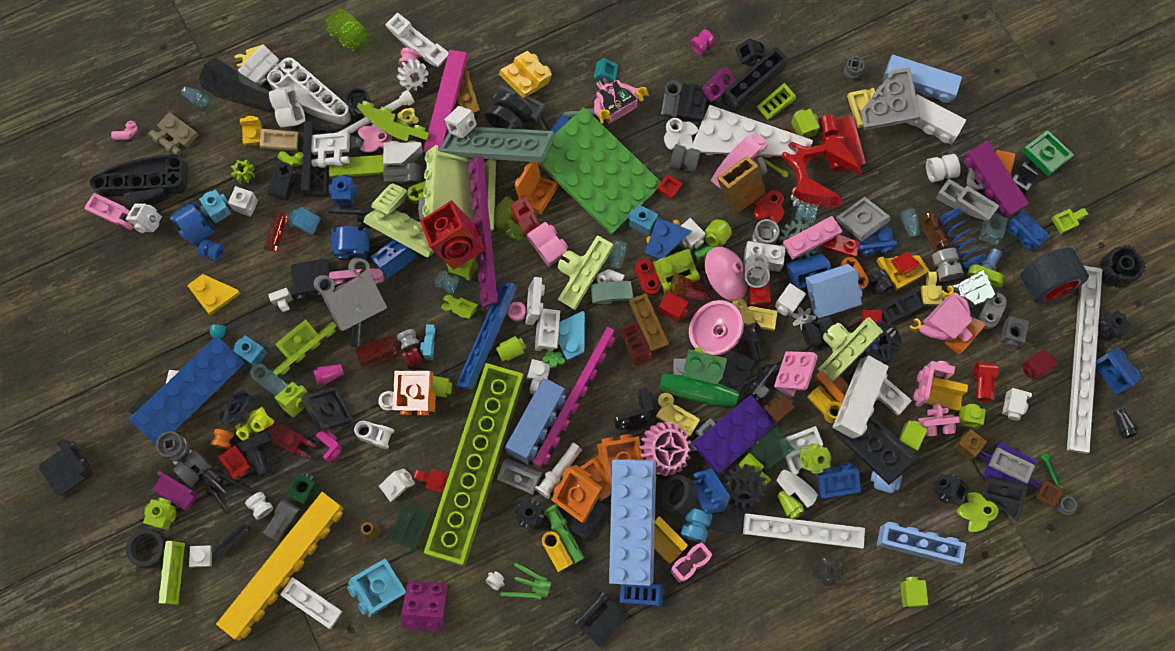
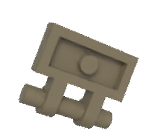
M170 112L157 125L161 131L157 133L151 130L148 134L155 143L164 146L167 152L177 155L181 153V150L178 148L180 145L187 148L198 136L196 131ZM170 136L173 138V141L169 142L166 138Z

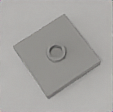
M866 197L836 217L837 222L860 241L865 240L891 221L888 214Z

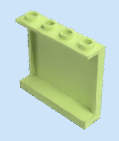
M438 145L433 146L427 151L425 155L427 169L424 173L426 187L423 192L425 204L422 210L424 217L452 200L473 222L474 214L471 208L472 193L469 189L470 173H468V164L472 159L438 151ZM488 159L484 162L490 229L493 231L496 160Z

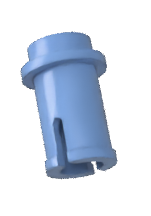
M995 248L991 249L987 259L981 265L995 271L1002 252Z

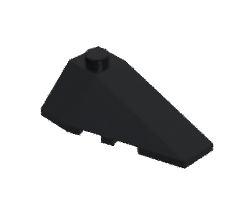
M213 58L204 64L199 77L201 88L217 98L272 112L273 106L269 98L270 91L217 58Z

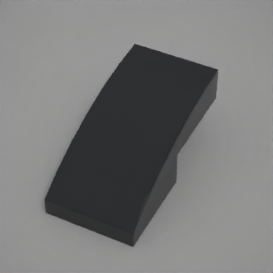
M1029 158L1025 160L1013 177L1023 195L1029 190L1034 180L1042 171Z
M914 290L880 307L889 324L924 308Z

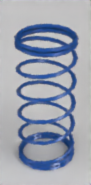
M960 208L951 210L939 218V222L943 223L942 228L950 229L947 237H956L952 241V246H961L957 253L963 246L976 240V238H973L965 243L953 244L956 239L972 229H968L958 235L949 236V233L954 228L964 224L967 220L951 227H944L947 221L954 219L962 213ZM981 246L969 252L958 253V255H965L961 260L964 268H970V265H977L986 259V255L981 254L967 262H963L969 254L980 249Z

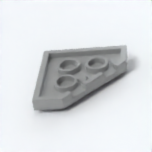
M910 67L891 71L887 79L873 94L868 104L863 107L861 117L864 130L920 120Z

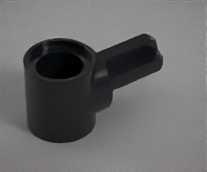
M757 322L744 326L740 338L742 344L749 346L754 361L764 358V353L759 343V340L762 338V330Z

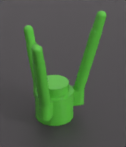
M515 563V567L536 578L535 582L515 577V580L533 586L532 592L535 593L501 592L500 595L536 598L541 600V597L547 598L551 582L546 581L547 578Z

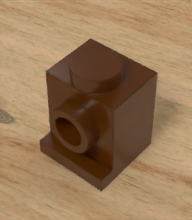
M785 395L780 399L778 397L773 399L768 405L764 406L763 410L776 425L794 409L792 399Z

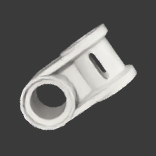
M367 421L358 422L354 428V432L359 440L383 449L389 448L390 436L395 431L387 426ZM368 427V434L364 436L359 434L361 428Z

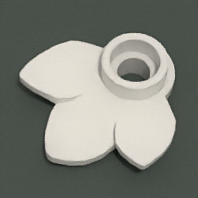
M678 118L670 119L666 124L667 133L664 136L666 147L672 150L675 144L685 146L689 150L693 143L691 135L698 132L697 127L691 122H682ZM677 126L678 129L674 130L672 129V127Z

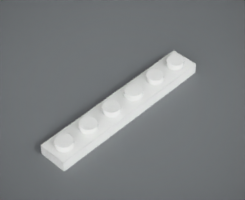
M745 514L743 534L862 549L864 548L865 528Z

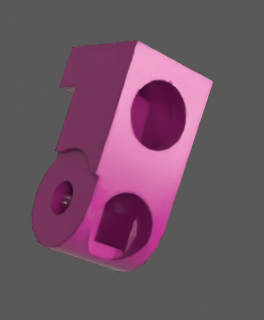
M727 67L717 71L713 78L702 87V91L709 101H713L722 95L724 90L734 83L736 79ZM723 75H726L729 81H726Z

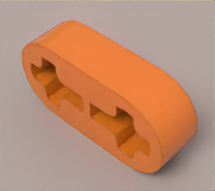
M846 257L840 266L847 263L853 265V268L859 273V280L863 281L861 285L858 284L863 291L868 285V277L855 258Z

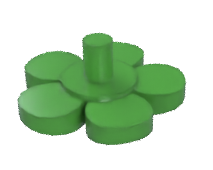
M550 351L543 357V363H549L550 367L555 368L557 364L563 365L565 359L562 353L556 352L554 354V352Z

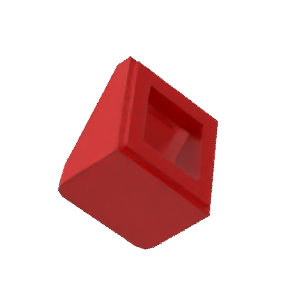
M908 252L891 260L900 276L917 269L920 265Z

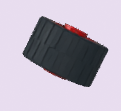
M1067 247L1048 253L1030 263L1021 272L1020 278L1034 303L1045 304L1075 291L1088 280L1089 274L1075 250Z

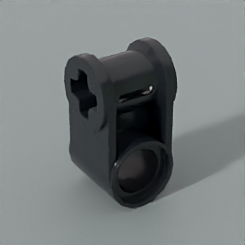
M284 162L277 166L268 188L269 196L288 201L296 180V173L289 163Z

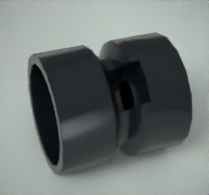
M362 88L351 89L346 95V103L351 116L358 121L365 118L357 108L358 103L362 104L363 101L371 103L368 92Z
M830 317L818 319L817 323L811 321L802 324V334L809 348L820 345L821 341L826 343L823 335L825 332L828 333L827 330L834 325Z

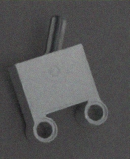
M354 258L349 263L350 272L358 277L334 288L333 279L326 275H320L314 280V287L321 293L338 328L343 331L351 327L350 346L355 348L362 346L363 320L387 308L369 272V263L361 258ZM358 262L363 264V269L360 272L355 270V265ZM327 279L328 287L321 289L320 282Z

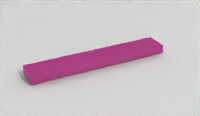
M449 50L428 131L429 135L423 150L425 154L435 145H438L439 151L449 132L444 119L455 108L468 57L466 52Z

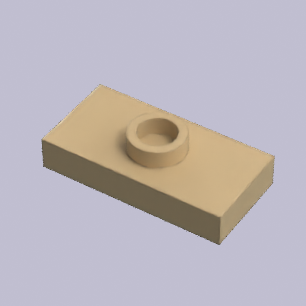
M261 129L260 148L298 151L299 132Z

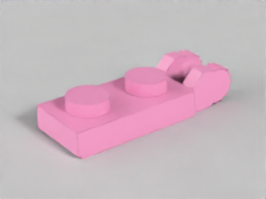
M93 193L84 208L87 212L118 226L121 225L126 229L132 230L134 228L131 223L122 220L125 215L128 216L130 210Z
M380 268L369 269L375 284L384 282L385 276ZM350 270L329 273V277L333 279L335 286H340L358 277L352 274Z

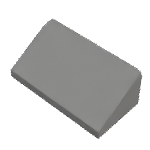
M506 458L501 466L497 480L534 494L542 472Z

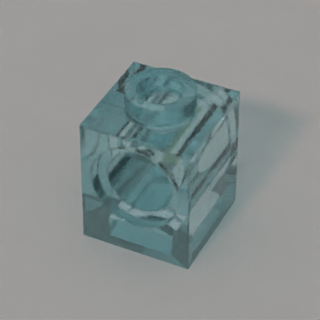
M994 213L989 221L984 220L979 239L997 245L1003 239L1008 218L1003 217L999 213ZM991 225H994L997 230L993 229Z

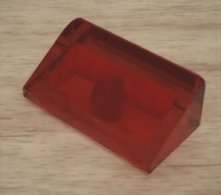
M281 210L273 216L264 244L265 250L275 252L278 250L287 217Z
M391 335L355 349L361 367L398 353Z

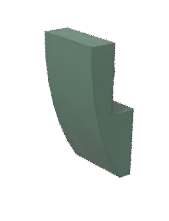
M631 281L604 282L590 286L593 304H611L613 301H629L633 298Z

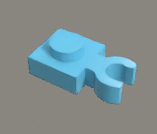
M426 324V336L420 346V353L423 354L425 360H433L436 328L430 324Z

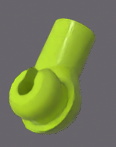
M281 151L278 154V159L289 163L292 167L301 166L303 164V153L298 152V154L296 153L295 156L291 157L286 152Z

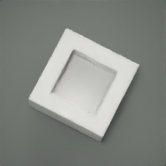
M190 546L189 567H212L213 546Z

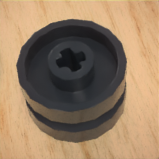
M499 92L493 100L494 105L489 106L485 113L486 120L494 128L523 130L524 124L528 123L532 116L530 107L524 101L507 92Z

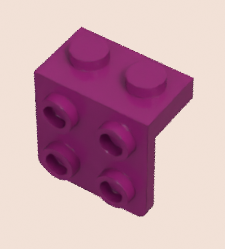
M409 581L407 583L401 613L403 629L411 631L426 630L430 632L444 631V608L448 590L446 583Z

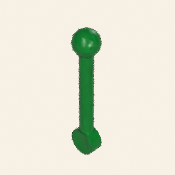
M1042 454L1041 460L1046 463L1055 485L1063 489L1049 462V454Z

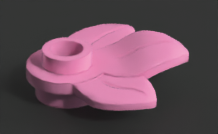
M374 124L372 126H363L358 130L359 136L364 140L360 150L364 152H374L379 147L384 148V143L392 141L391 135L382 131Z

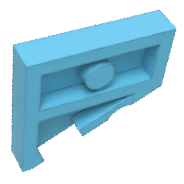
M584 311L559 322L558 345L567 362L584 354Z

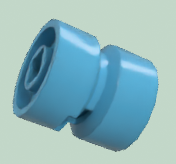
M693 508L686 514L685 520L687 523L683 524L680 536L691 541L705 543L708 535L706 528L710 527L713 515Z

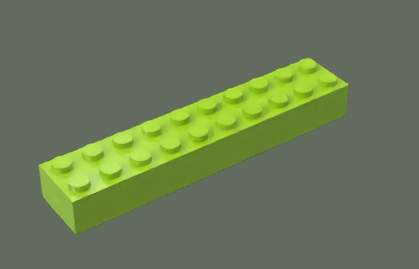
M488 363L485 364L424 550L426 556L465 567L524 382L523 373Z

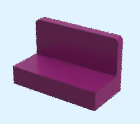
M159 471L157 474L161 478L153 488V491L188 511L198 493Z

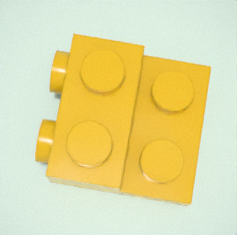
M528 51L515 57L512 64L502 68L499 72V75L522 98L548 85L552 76L550 68L543 66L539 62L538 57Z

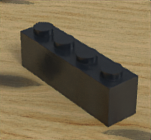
M777 47L773 48L724 90L722 102L735 113L786 69L789 58Z

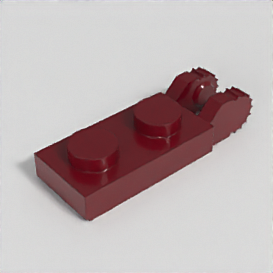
M275 421L273 425L261 432L269 430L273 438L269 442L294 455L298 454L305 459H309L310 455L298 449L301 443L309 448L314 449L316 447L315 443L305 439L304 436Z

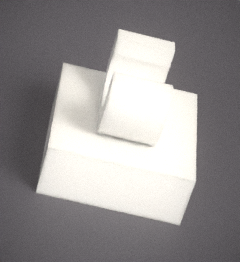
M287 288L268 294L270 301L275 307L279 306L282 312L290 310L287 302L293 299Z

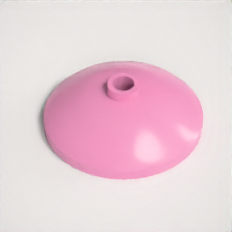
M725 247L711 249L705 258V270L711 285L718 294L727 300L736 301L743 298L748 290L743 262L733 251Z
M717 300L703 305L694 314L690 322L689 338L695 349L700 346L707 354L715 356L730 351L738 343L743 333L744 321L742 314L736 306L727 301Z

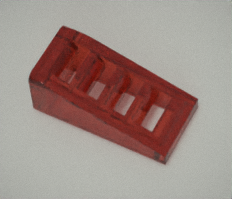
M674 274L671 281L674 296L710 301L711 297L707 286L682 275Z
M637 321L619 328L634 365L652 359L651 351ZM636 330V333L626 336L627 333ZM639 337V339H637V340H635V341H632V342H629L630 340H633V339ZM642 344L641 347H638V348H636V349H632V348H634V347L639 346V345Z

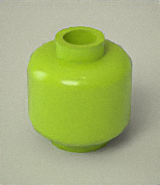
M720 219L713 220L704 231L705 240L713 247H722L732 235L728 222Z

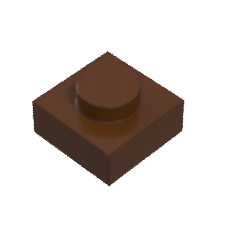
M1044 480L1035 498L1055 507L1064 489Z

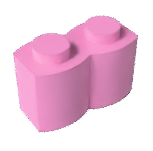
M544 222L529 232L527 239L546 265L550 267L563 258L562 255L567 251L568 246L563 239H558L555 228L551 224L548 225Z
M703 543L697 544L688 552L687 556L675 562L670 572L679 583L684 582L694 574L696 569L703 567L709 561L712 553Z

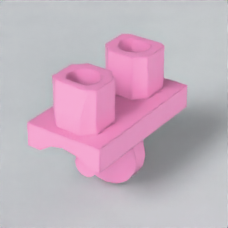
M935 403L933 409L927 411L928 416L934 415L933 417L918 418V422L923 425V428L927 429L926 436L937 435L936 425H942L944 434L955 433L956 423H960L959 416H954L953 414L943 415L948 413V408H942L940 403Z

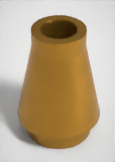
M366 522L361 526V536L364 540L371 542L380 536L381 528L376 522ZM371 527L370 532L367 533L366 529Z

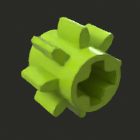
M237 160V163L231 166L235 171L231 175L233 178H237L239 183L242 181L249 183V180L255 177L252 172L255 168L252 164L249 165L248 160L244 162Z

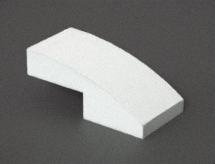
M783 470L776 480L788 495L795 492L807 508L814 504L818 494L797 475Z

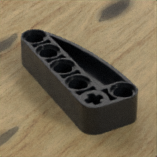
M177 154L140 158L118 164L94 175L90 179V186L98 195L103 197L124 196L126 193L163 188L167 194H181L187 189L188 166L181 156Z

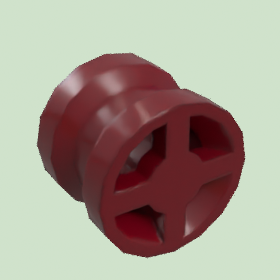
M416 346L412 347L408 352H401L409 370L416 364H423Z

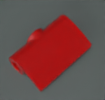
M834 115L821 117L819 119L823 136L821 143H825L834 134L850 150L859 166L865 165L866 161L854 116L849 115L839 119H835ZM829 160L831 171L847 170Z

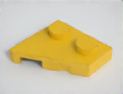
M913 256L920 264L918 268L903 276L899 275L891 260L894 258L879 257L877 263L881 269H885L888 279L892 280L894 289L897 291L928 274L929 269L920 256Z
M204 274L187 285L210 316L240 295L237 289Z

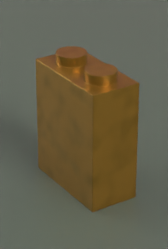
M745 156L717 177L725 204L736 215L766 193L759 166L748 156Z

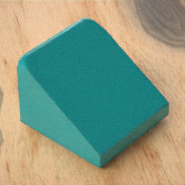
M604 58L596 63L594 78L616 81L618 64Z

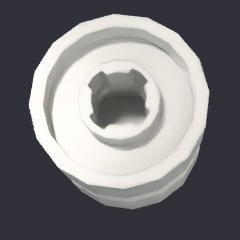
M955 154L942 156V158L934 157L927 159L926 171L929 180L936 182L944 180V178L959 177L960 163L958 157Z

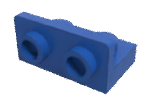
M1024 210L1005 226L1011 235L1016 236L1023 246L1032 252L1050 237Z
M891 227L880 228L865 240L860 241L857 255L871 256L878 252L882 254L893 252L898 244L897 241L893 240ZM853 235L854 240L860 241L856 236Z
M848 462L841 463L840 466H830V468L823 469L824 472L815 473L818 477L821 498L861 492L859 469L854 464Z

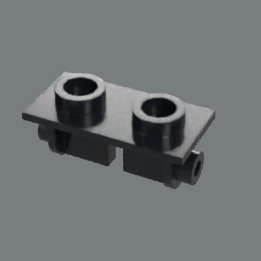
M766 364L762 366L758 372L759 375L747 385L748 389L744 394L753 395L757 402L759 400L762 401L769 391L765 384L767 383L772 387L776 382L780 371L775 368L777 365Z

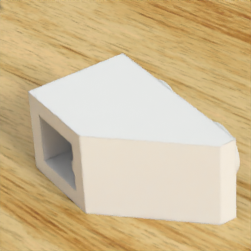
M390 141L389 143H384V167H403L405 164L413 163L423 154L421 142L408 141L407 143H400L398 141Z

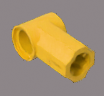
M818 386L807 398L824 414L826 421L835 423L837 416L831 415L830 409H835L839 413L842 404L836 402L821 386Z
M552 531L546 532L542 537L543 547L557 571L560 572L572 565L573 561L558 534ZM550 535L554 536L557 540L556 545L552 547L547 546L545 543L546 537Z

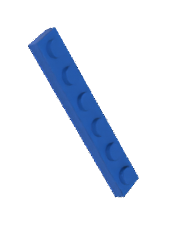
M501 283L498 288V303L490 307L456 384L461 389L473 390L478 382L479 374L485 366L486 358L493 347L495 337L500 331L502 321L507 315L508 307L515 296L517 286L513 283Z

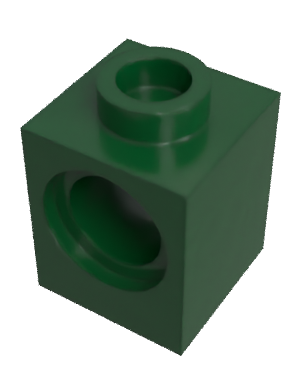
M297 473L286 495L308 506L319 485L315 482V477L307 473L304 476ZM308 484V489L304 493H300V486Z

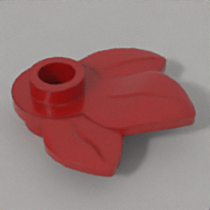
M771 190L753 202L756 205L754 219L763 220L770 217L771 220L778 224L784 215L782 207L784 202L783 194L778 190ZM773 196L778 197L775 202L771 201Z

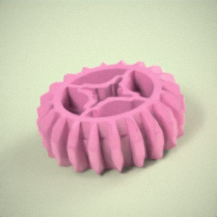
M664 422V424L657 423L656 426H651V431L644 432L647 438L641 439L644 445L639 448L644 449V453L640 456L646 457L645 460H656V474L667 476L668 474L674 475L676 472L682 471V467L687 466L685 460L691 459L687 455L688 452L692 451V449L688 448V445L692 442L686 441L688 434L683 433L684 429L678 427L675 423ZM661 447H663V448L667 447V448H671V450L665 451L664 449H660V448H661Z

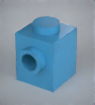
M638 204L636 209H632L629 213V227L649 236L655 226L658 214Z
M245 335L235 343L233 349L239 357L255 368L268 353L262 346Z

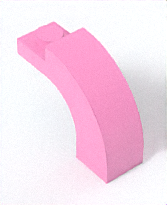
M756 132L750 137L746 136L725 158L711 181L720 188L718 176L745 156L753 160L768 147L769 143Z

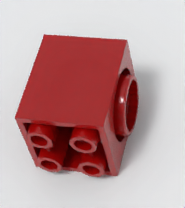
M452 200L420 220L430 248L453 270L485 251L475 224Z

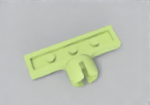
M597 235L584 256H579L572 251H566L562 255L569 263L560 259L558 269L570 276V280L559 296L558 301L573 310L577 308L614 248L612 243Z
M870 317L865 319L853 333H849L841 323L831 326L827 330L828 333L825 332L823 335V339L832 348L833 353L818 370L820 372L823 371L833 383L883 331Z

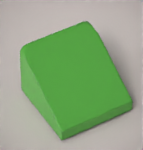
M706 244L699 249L693 250L691 254L696 263L699 264L705 261L707 253L714 247Z

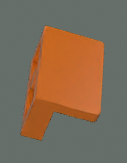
M823 371L818 373L813 381L817 386H821L836 402L842 404L849 385L841 376L832 383Z

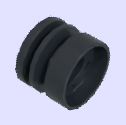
M875 322L883 331L879 335L882 346L878 344L879 341L874 342L877 345V349L874 350L870 347L869 352L864 351L857 359L859 361L869 355L888 365L900 352L902 337L893 325L886 322Z

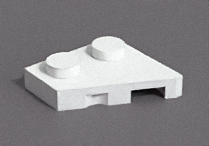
M816 426L778 440L790 472L795 475L802 468L800 449L814 443H819L820 446L823 445Z

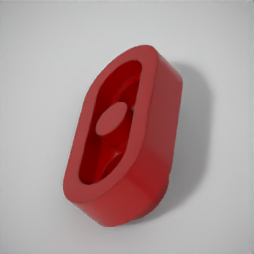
M639 260L635 265L637 279L643 292L648 296H654L659 293L661 288L659 277L650 260ZM642 266H647L648 269H647V270H642L641 267H642ZM653 282L655 286L650 287L648 283Z

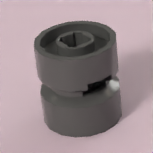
M675 144L670 167L679 170L683 167L685 171L695 173L701 150L694 148L687 150L685 146Z
M168 431L158 437L156 449L160 455L168 460L180 462L189 454L190 444L179 434Z
M193 449L186 456V461H181L173 470L186 484L192 487L200 480L199 475H204L212 468V465Z

